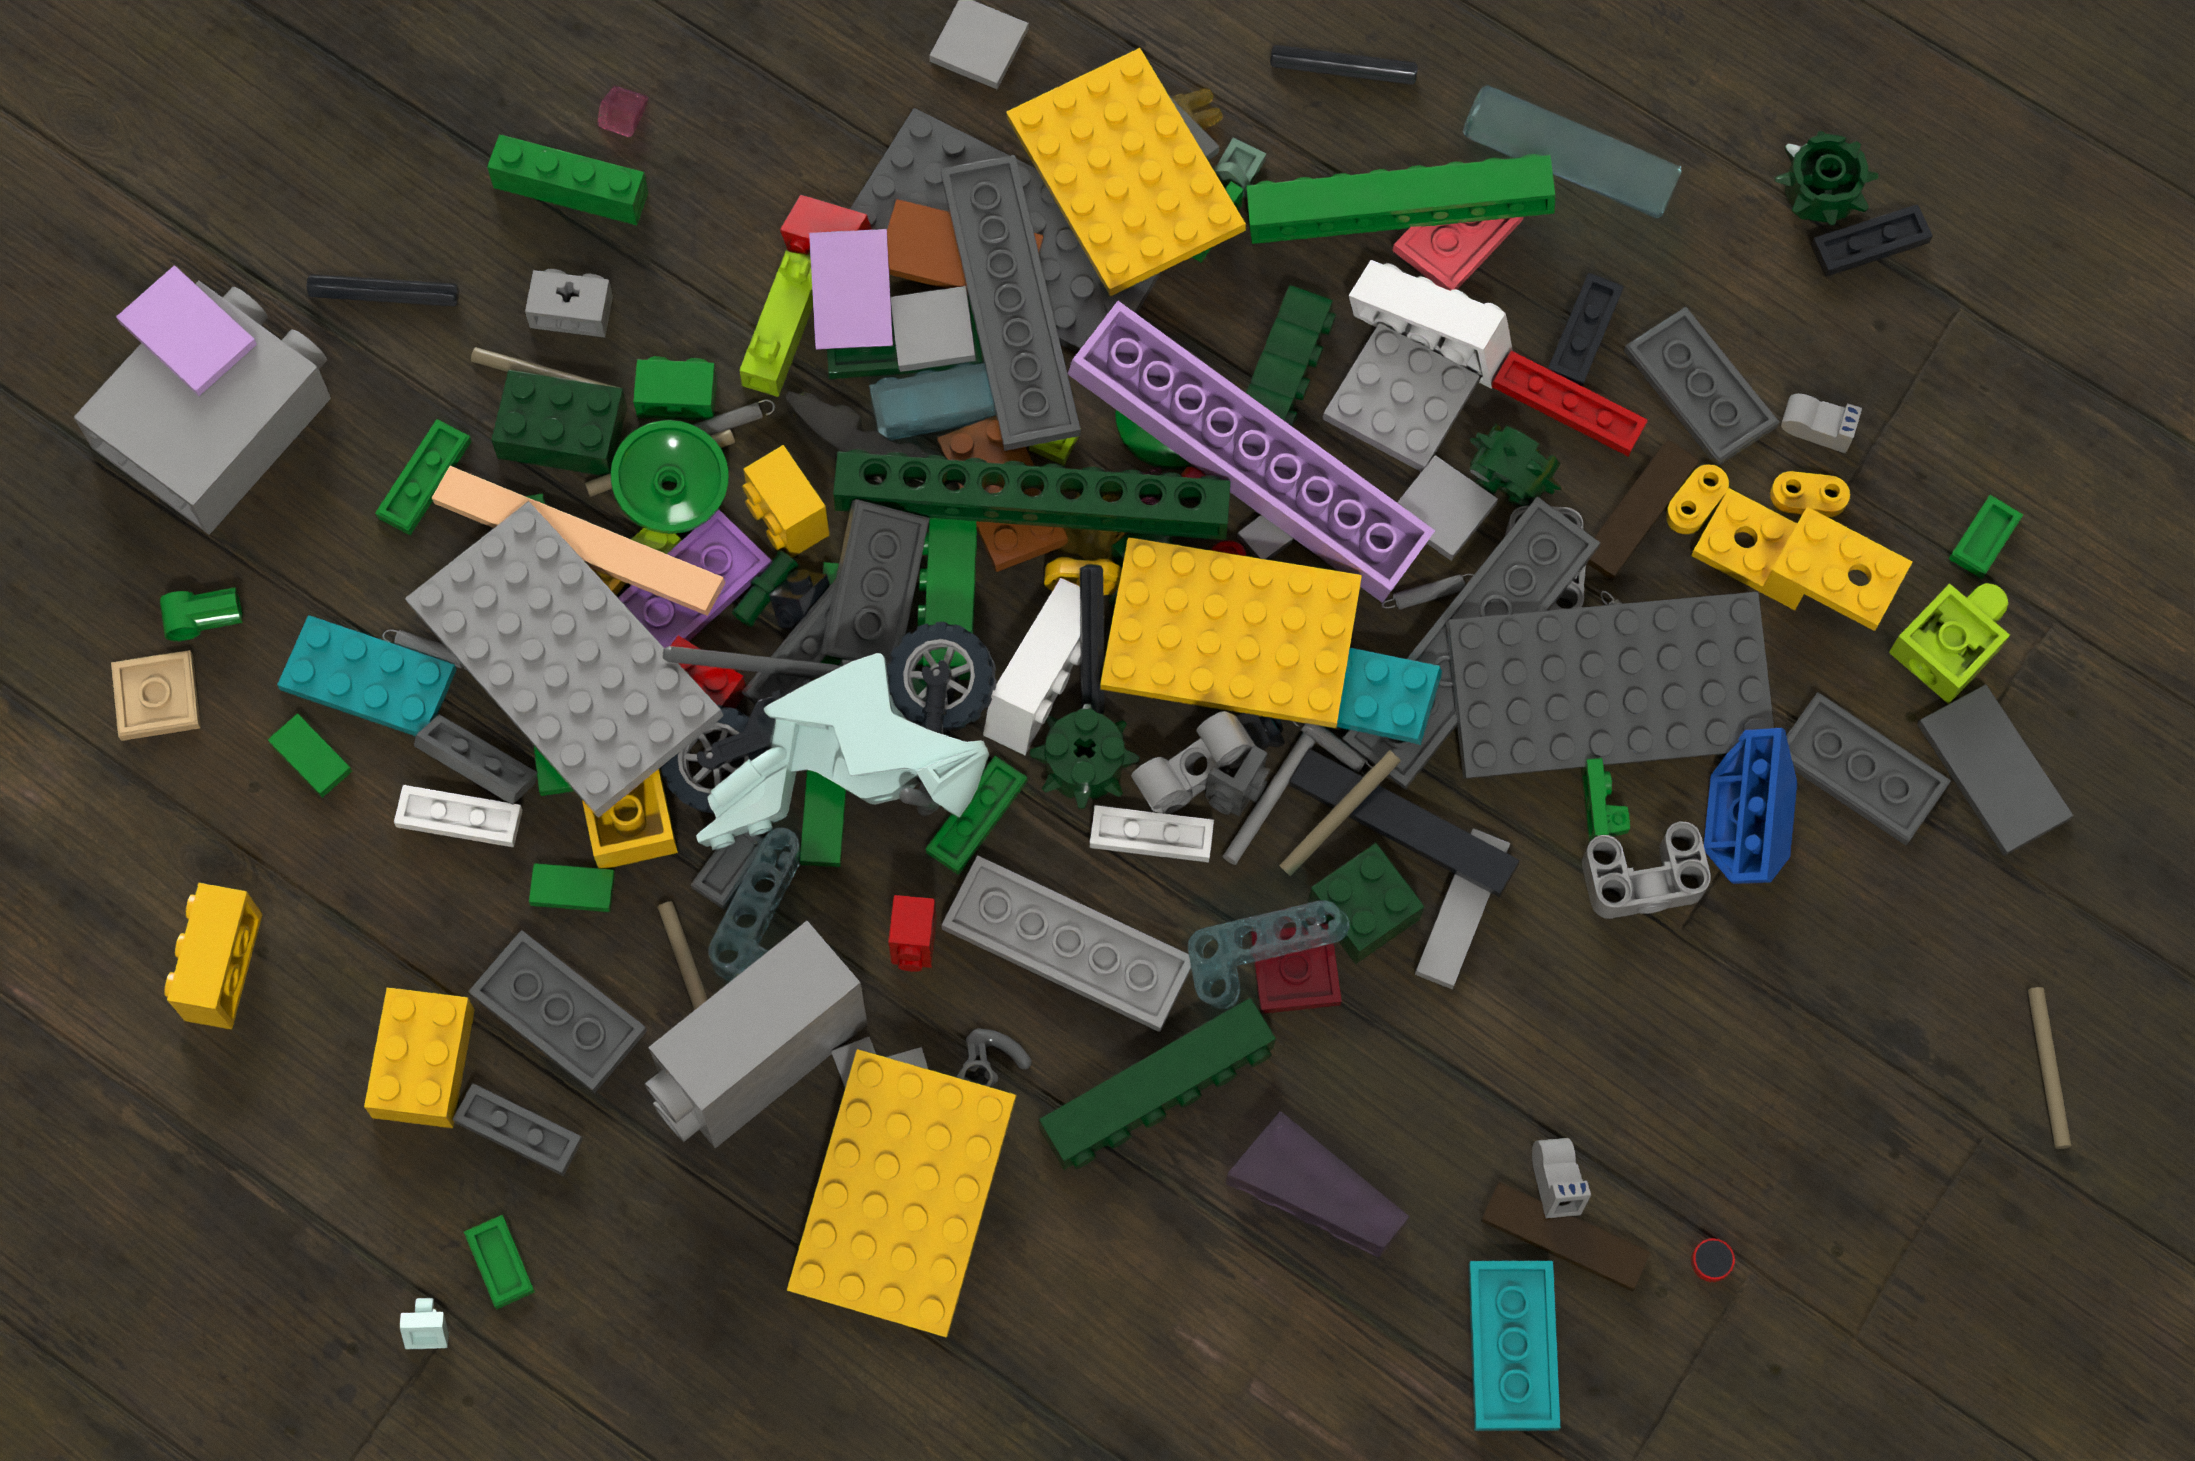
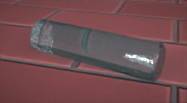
M1489 85L1480 89L1463 129L1466 138L1513 158H1521L1527 154L1551 155L1553 175L1656 219L1663 217L1682 175L1681 167Z

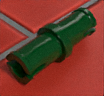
M779 550L760 577L755 576L750 582L752 585L751 589L739 605L733 609L732 614L746 626L752 627L755 620L770 603L769 594L785 581L790 573L798 568V563L789 555Z

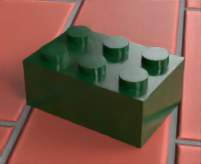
M508 370L491 439L497 458L601 476L611 473L613 458L618 449L627 411L623 388Z

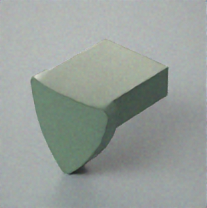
M1232 138L1213 170L1225 189L1230 182H1233L1244 189L1243 197H1247L1246 186L1252 185L1266 161V153Z

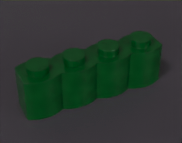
M1290 285L1246 394L1293 427L1298 412L1292 409L1296 400L1303 401L1307 394L1311 379L1305 376L1310 366L1317 368L1324 346L1318 344L1323 334L1330 335L1337 314L1331 312L1333 300Z

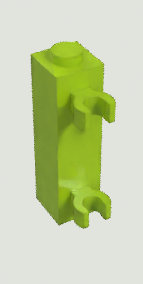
M785 251L739 370L742 386L779 397L813 308L811 256L809 253L805 255Z

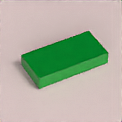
M1989 495L1949 557V560L1983 579L2023 514Z
M298 713L268 739L270 745L322 798L352 772L344 760Z
M534 863L529 904L530 906L611 912L615 871Z
M503 1215L464 1231L496 1310L535 1293Z

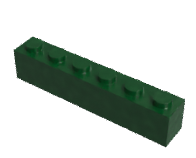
M1249 998L1040 1118L1039 1130L1063 1170L1072 1165L1075 1169H1079L1096 1158L1094 1152L1109 1145L1113 1149L1125 1143L1132 1137L1130 1133L1132 1130L1143 1124L1146 1128H1150L1167 1117L1165 1111L1177 1104L1184 1108L1194 1103L1202 1096L1201 1090L1212 1084H1215L1217 1088L1227 1084L1237 1076L1235 1071L1248 1063L1251 1067L1263 1063L1272 1056L1270 1050L1274 1049L1276 1038L1252 999Z

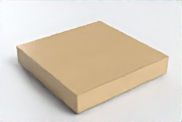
M191 650L111 662L118 737L121 741L201 728L194 658Z

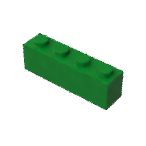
M500 134L487 166L493 188L633 225L638 224L649 193L645 174L642 171Z
M930 518L929 532L926 533L922 555H928L927 568H920L919 591L926 592V605H918V627L924 624L930 626L935 625L936 622H947L949 625H960L973 633L977 521ZM936 649L930 652L937 664L940 660H944L947 649ZM957 651L954 652L950 664L951 669L967 664L965 658ZM925 656L917 664L931 668ZM970 671L960 674V680H970Z

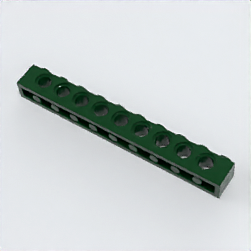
M852 449L848 452H838L833 498L835 511L850 512L852 500H860L927 518L1226 540L1231 481L1222 480L1212 475L1200 478H1187L1171 472L1161 475H1146L1138 470H1124L1121 473L1106 472L1098 467H1085L1079 470L1066 469L1059 464H1046L1043 467L1027 466L1019 461H1007L1004 464L987 463V461L980 458H969L965 461L948 460L940 455L918 458L909 457L901 452L878 455L870 454L861 449ZM875 476L885 479L884 482L877 485L867 482L868 479ZM913 479L924 482L922 486L916 488L906 485L908 481ZM952 482L963 485L961 489L955 491L949 490L945 486ZM990 485H997L1002 488L1000 492L994 494L988 493L984 489ZM1029 488H1036L1042 493L1037 496H1028L1023 492ZM1068 491H1075L1081 496L1077 499H1067L1063 494ZM1107 494H1115L1120 499L1116 502H1107L1102 497ZM1145 497H1154L1159 503L1146 505L1141 500ZM1184 500H1193L1198 503V506L1186 508L1180 503Z

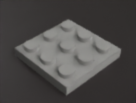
M1379 323L1326 408L1323 420L1422 472L1434 457L1478 384L1480 376Z

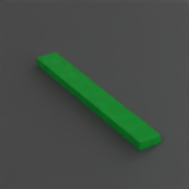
M824 562L823 574H827L830 585L836 579L839 563ZM826 656L821 663L838 665L841 659ZM807 770L800 864L841 867L847 790L821 774Z

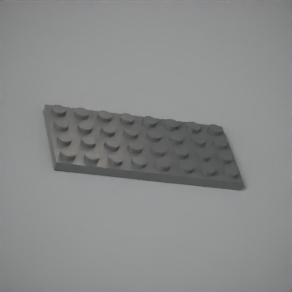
M914 108L850 210L867 214L872 230L888 228L896 199L949 212L940 169L1010 155ZM1016 159L1033 232L1044 235L1039 257L1060 345L1078 353L1117 301L1137 314L1162 272L1110 296L1037 169Z
M1758 592L1449 619L1446 621L1463 779L1583 768L1587 759L1603 758V766L1727 754L1739 742L1738 738L1744 730L1774 728Z

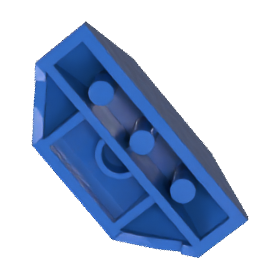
M1783 728L1744 730L1738 738L1739 742L1726 754L1711 774L1704 849L1705 853L1733 884L1771 882L1791 855L1797 778L1786 732Z

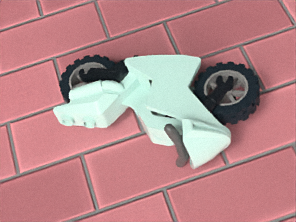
M936 622L935 625L930 626L924 624L917 627V631L912 634L909 632L901 639L903 642L899 647L895 646L890 655L892 660L890 664H887V667L885 657L881 653L852 661L816 680L811 681L808 679L802 681L803 686L785 693L780 690L773 692V697L759 700L755 704L750 718L734 708L717 705L724 716L661 767L663 776L667 779L669 789L679 800L698 811L715 814L716 819L696 835L698 843L706 847L711 846L712 850L734 844V837L749 832L750 836H756L773 829L771 823L782 820L787 816L796 772L810 770L821 774L869 804L875 805L900 799L905 804L917 806V811L922 816L932 814L941 805L946 811L960 818L978 788L989 752L984 741L966 742L950 737V730L963 729L969 722L978 720L982 716L980 713L985 707L988 708L992 701L991 695L993 690L996 689L997 681L995 679L996 667L987 647L976 635L960 625H949L947 622ZM936 649H947L944 660H940L937 664L930 652ZM957 651L965 658L967 664L951 669L950 664L954 652ZM925 656L931 668L925 666L922 668V672L914 671L915 666ZM970 671V682L968 689L960 685L959 675ZM913 678L924 679L927 683V687L919 695H917L914 689ZM957 691L962 693V697L953 703L954 694ZM713 731H722L719 741L711 745L706 734ZM700 739L706 750L704 752L699 751L697 754H690L692 747ZM688 761H697L703 766L694 777L690 773ZM711 771L714 773L715 788L710 789L699 785ZM722 776H728L722 781ZM921 783L919 790L913 789L916 785Z

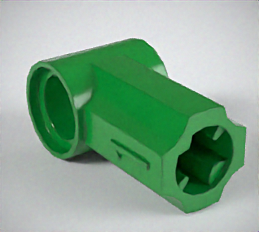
M236 587L198 595L188 591H177L165 594L160 598L164 635L170 641H186L199 636L202 630L243 623L242 606Z

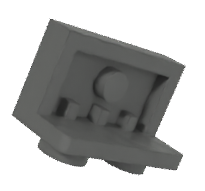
M1253 745L1234 778L1212 767L1208 774L1205 795L1210 800L1209 804L1223 814L1229 815L1233 813L1240 817L1250 800L1257 802L1266 787L1267 781L1265 779L1270 770L1265 767L1267 752Z

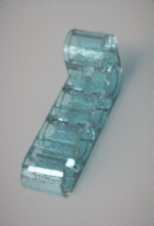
M776 828L766 835L709 945L708 952L712 968L717 975L730 982L769 951L758 945L800 865L801 850L799 840L790 829ZM785 846H789L790 853L783 851L777 861L775 849L782 850ZM776 862L778 864L779 870L776 867H774ZM762 879H769L775 882L772 890L765 893L756 891L754 886ZM744 914H752L757 917L754 925L749 928L739 927L736 925V921ZM726 949H733L739 953L735 961L727 964L717 960L719 954Z
M1321 900L1195 931L1188 942V953L1198 997L1217 1009H1228L1234 1006L1240 997V983L1236 966L1336 943L1342 940L1348 933L1349 919L1347 914L1334 903ZM1330 914L1335 920H1331L1328 923L1329 929L1326 930L1319 924L1326 922V915ZM1305 919H1307V920H1308L1309 922H1311L1313 925L1308 926V923L1306 922ZM1288 922H1295L1296 932L1294 936L1288 940H1282L1280 937L1282 927ZM1250 931H1256L1257 941L1252 948L1243 949V936ZM1212 940H1217L1218 950L1216 954L1211 958L1205 959L1203 956L1205 945ZM1219 979H1224L1226 983L1224 993L1217 998H1212L1210 994L1212 984Z

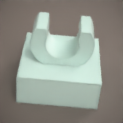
M417 1298L415 1313H401L400 1331L405 1349L448 1348L449 1332L444 1313L433 1309V1298Z

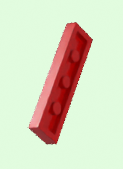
M1510 351L1492 384V388L1628 457L1648 421L1636 413L1513 351Z

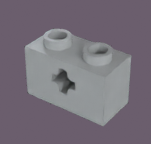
M557 269L533 270L525 309L529 327L605 337L613 299L610 282L608 279H604L596 274L576 276L568 275Z

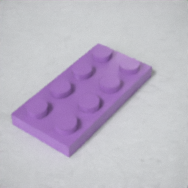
M718 510L711 519L695 528L667 553L672 557L724 578L726 583L708 616L633 585L618 598L654 638L666 648L673 643L678 635L689 642L748 589L754 577H760L772 560Z

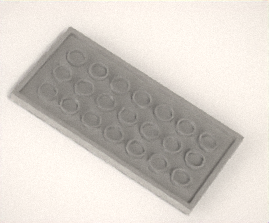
M529 501L405 598L416 614L598 818L724 716L721 709L678 663L667 662L663 659L664 647Z

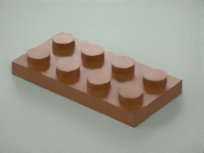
M996 415L937 437L938 447L942 455L948 460L965 461L969 458H980L987 461V463L1004 464L1007 461H1019L1027 466H1034L1026 447L1004 451ZM955 482L958 490L963 487L962 484ZM990 485L984 490L994 494L1000 492L1002 488L997 485ZM1029 488L1023 493L1028 496H1037L1042 492L1036 488ZM977 521V532L996 572L1068 545V537L1064 529L1060 527Z

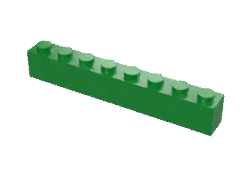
M1527 154L1521 158L1503 160L1500 158H1489L1483 162L1473 163L1456 161L1444 166L1434 167L1416 165L1405 170L1387 171L1377 169L1365 174L1350 175L1339 173L1326 178L1312 179L1310 177H1300L1294 181L1277 183L1262 181L1256 185L1246 186L1252 244L1406 229L1417 226L1426 227L1555 214V188L1551 155Z

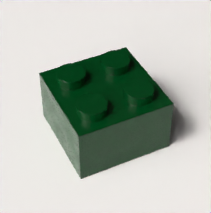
M1376 843L1312 886L1308 902L1325 924H1331L1332 934L1355 964L1418 922L1424 909L1422 902Z

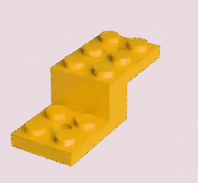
M1728 488L1691 555L1793 610H1796L1805 594L1873 631L1879 625L1912 564V561L1809 507H1806L1798 523H1795ZM1739 532L1748 533L1753 537L1755 545L1750 548H1743L1736 543L1734 535ZM1852 570L1864 572L1868 577V584L1864 586L1853 584L1849 580L1848 572Z

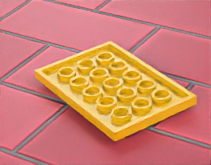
M1140 48L1006 112L1007 120L1110 296L1246 231V223Z
M1128 537L1100 689L1336 728L1362 575Z
M857 1049L787 1291L948 1337L1017 1095Z

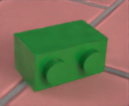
M653 356L647 360L637 359L633 403L638 418L706 421L714 417L717 390L715 363H709L700 358H690L686 361H670L660 356Z

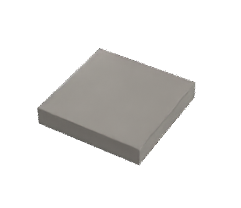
M959 0L930 54V62L998 89L1029 30V23L973 0Z
M966 286L890 297L900 372L976 361Z
M1435 455L1397 503L1435 530L1427 544L1452 561L1497 504L1498 498Z

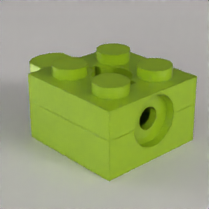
M1949 583L1899 635L1889 653L1949 704L2000 651L2009 638L2010 634L1997 624L2007 610L2008 599L2005 592L1994 584L1985 583L1978 586L1966 598Z

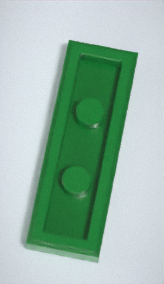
M436 419L375 512L377 518L411 536L433 502L432 496L450 466L455 468L472 442L470 436Z
M994 756L983 771L978 788L970 804L960 818L953 814L950 815L927 846L926 854L959 875L1028 782V777Z

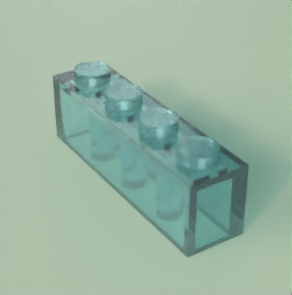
M961 363L955 365L950 370L940 372L924 370L915 374L914 377L903 379L888 377L879 380L876 384L869 385L870 400L879 442L972 425L996 415L984 363L976 365Z

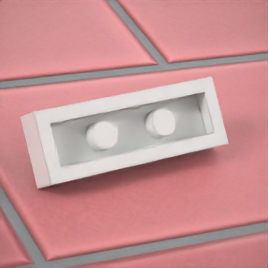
M403 785L394 824L398 828L514 847L523 809L518 804L512 805L506 802Z
M1095 805L1090 848L1209 862L1214 820Z

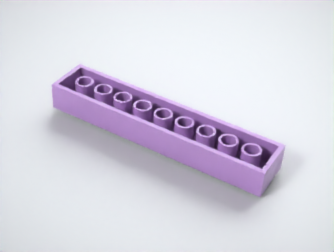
M1119 301L1116 302L1072 359L1068 371L1069 376L1204 474L1231 481L1230 493L1336 570L1362 575L1360 587L1382 603L1435 532L1433 528Z

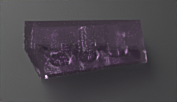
M1281 1111L1228 1172L1225 1183L1238 1190L1242 1189L1271 1206L1275 1205L1294 1214L1296 1218L1308 1224L1312 1223L1331 1232V1235L1377 1257L1384 1253L1403 1230L1409 1219L1405 1212Z

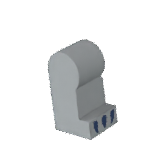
M1793 394L1789 397L1781 427L1793 436L1846 454L1854 438L1862 408L1847 404L1844 408L1825 401L1820 402L1809 395Z
M1569 1138L1535 1141L1532 1147V1162L1545 1218L1581 1215L1591 1197L1588 1182L1582 1180L1579 1166L1576 1164L1572 1141ZM1571 1201L1567 1205H1559L1560 1202Z

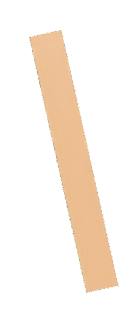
M452 466L448 468L432 496L434 504L492 528H495L529 501L590 568L706 616L709 615L726 583L724 578Z

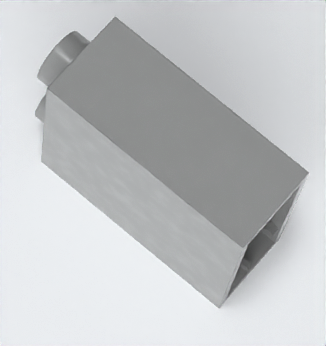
M198 280L195 285L255 339L257 345L204 393L198 396L141 343L74 416V419L92 449L210 535L326 405L331 397L319 371L327 361V358L311 340L293 329L280 340L261 326L268 319V316L262 307L245 292L232 287L222 298Z
M808 921L804 922L648 1047L658 1070V1074L645 1083L646 1088L656 1100L653 1106L681 1141L685 1142L700 1130L714 1148L718 1147L832 1054L831 1051L840 1048L868 1025L861 983Z

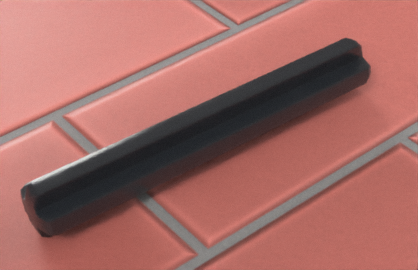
M1282 45L1273 46L1270 59L1271 66L1277 68L1411 85L1415 84L1418 66L1415 62Z
M312 274L308 276L306 284L308 296L317 298L456 306L459 300V289L454 283Z
M1087 564L1080 568L1081 709L1084 704H1091L1092 709L1096 713L1103 714L1104 690L1100 689L1104 667L1103 568L1100 565Z

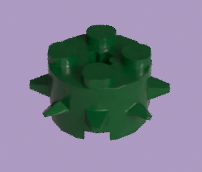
M1821 130L1818 131L1817 136L1810 138L1807 144L1802 147L1789 143L1785 146L1784 150L1791 161V166L1787 173L1776 176L1775 182L1785 185V192L1789 203L1793 207L1792 212L1800 219L1828 222L1829 225H1835L1836 220L1846 218L1853 209L1862 212L1868 210L1869 206L1862 194L1865 183L1878 179V173L1868 171L1865 155L1860 149L1862 144L1858 141L1848 144L1845 142V137L1825 134Z
M1495 424L1488 436L1477 433L1476 438H1470V442L1478 451L1470 462L1471 468L1469 471L1478 477L1475 481L1476 484L1486 491L1495 494L1498 489L1509 496L1508 501L1512 505L1519 508L1530 506L1537 497H1541L1543 492L1553 495L1554 489H1562L1553 479V476L1560 467L1558 459L1553 454L1548 459L1543 457L1537 449L1539 443L1525 434L1508 426L1502 432L1501 427Z
M1084 704L1082 709L1072 712L1059 720L1049 716L1046 719L1050 728L1046 743L1030 749V757L1046 764L1048 778L1042 790L1046 793L1056 789L1068 798L1073 799L1075 797L1078 809H1085L1091 797L1092 800L1098 799L1109 792L1120 797L1123 794L1119 785L1122 769L1139 763L1138 755L1124 749L1122 732L1127 723L1124 720L1116 723L1112 722L1103 714L1096 713L1092 709L1091 704ZM1081 752L1090 753L1092 757L1089 759L1087 756L1083 755L1080 758H1078L1077 755Z

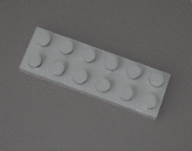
M978 855L941 925L942 930L1158 1032H1161L1195 963V957Z

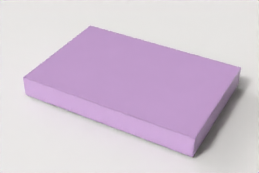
M887 229L809 233L816 350L893 346Z
M175 265L116 316L122 326L198 396L204 393L257 345L255 339Z

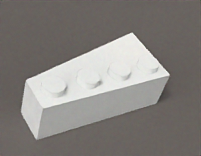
M1370 260L1349 294L1355 317L1374 327L1381 323L1400 334L1406 335L1428 349L1442 354L1445 358L1481 375L1479 383L1491 389L1500 368L1510 351H1513L1506 313L1492 303L1482 304L1472 300L1459 290L1449 291L1436 286L1428 278L1422 276L1416 278L1408 275L1392 264L1386 263L1383 265Z
M1062 578L1058 581L996 684V689L993 690L983 736L1026 755L1041 725L1046 721L1057 695H1060L1065 689L1073 665H1079L1080 663L1079 586Z

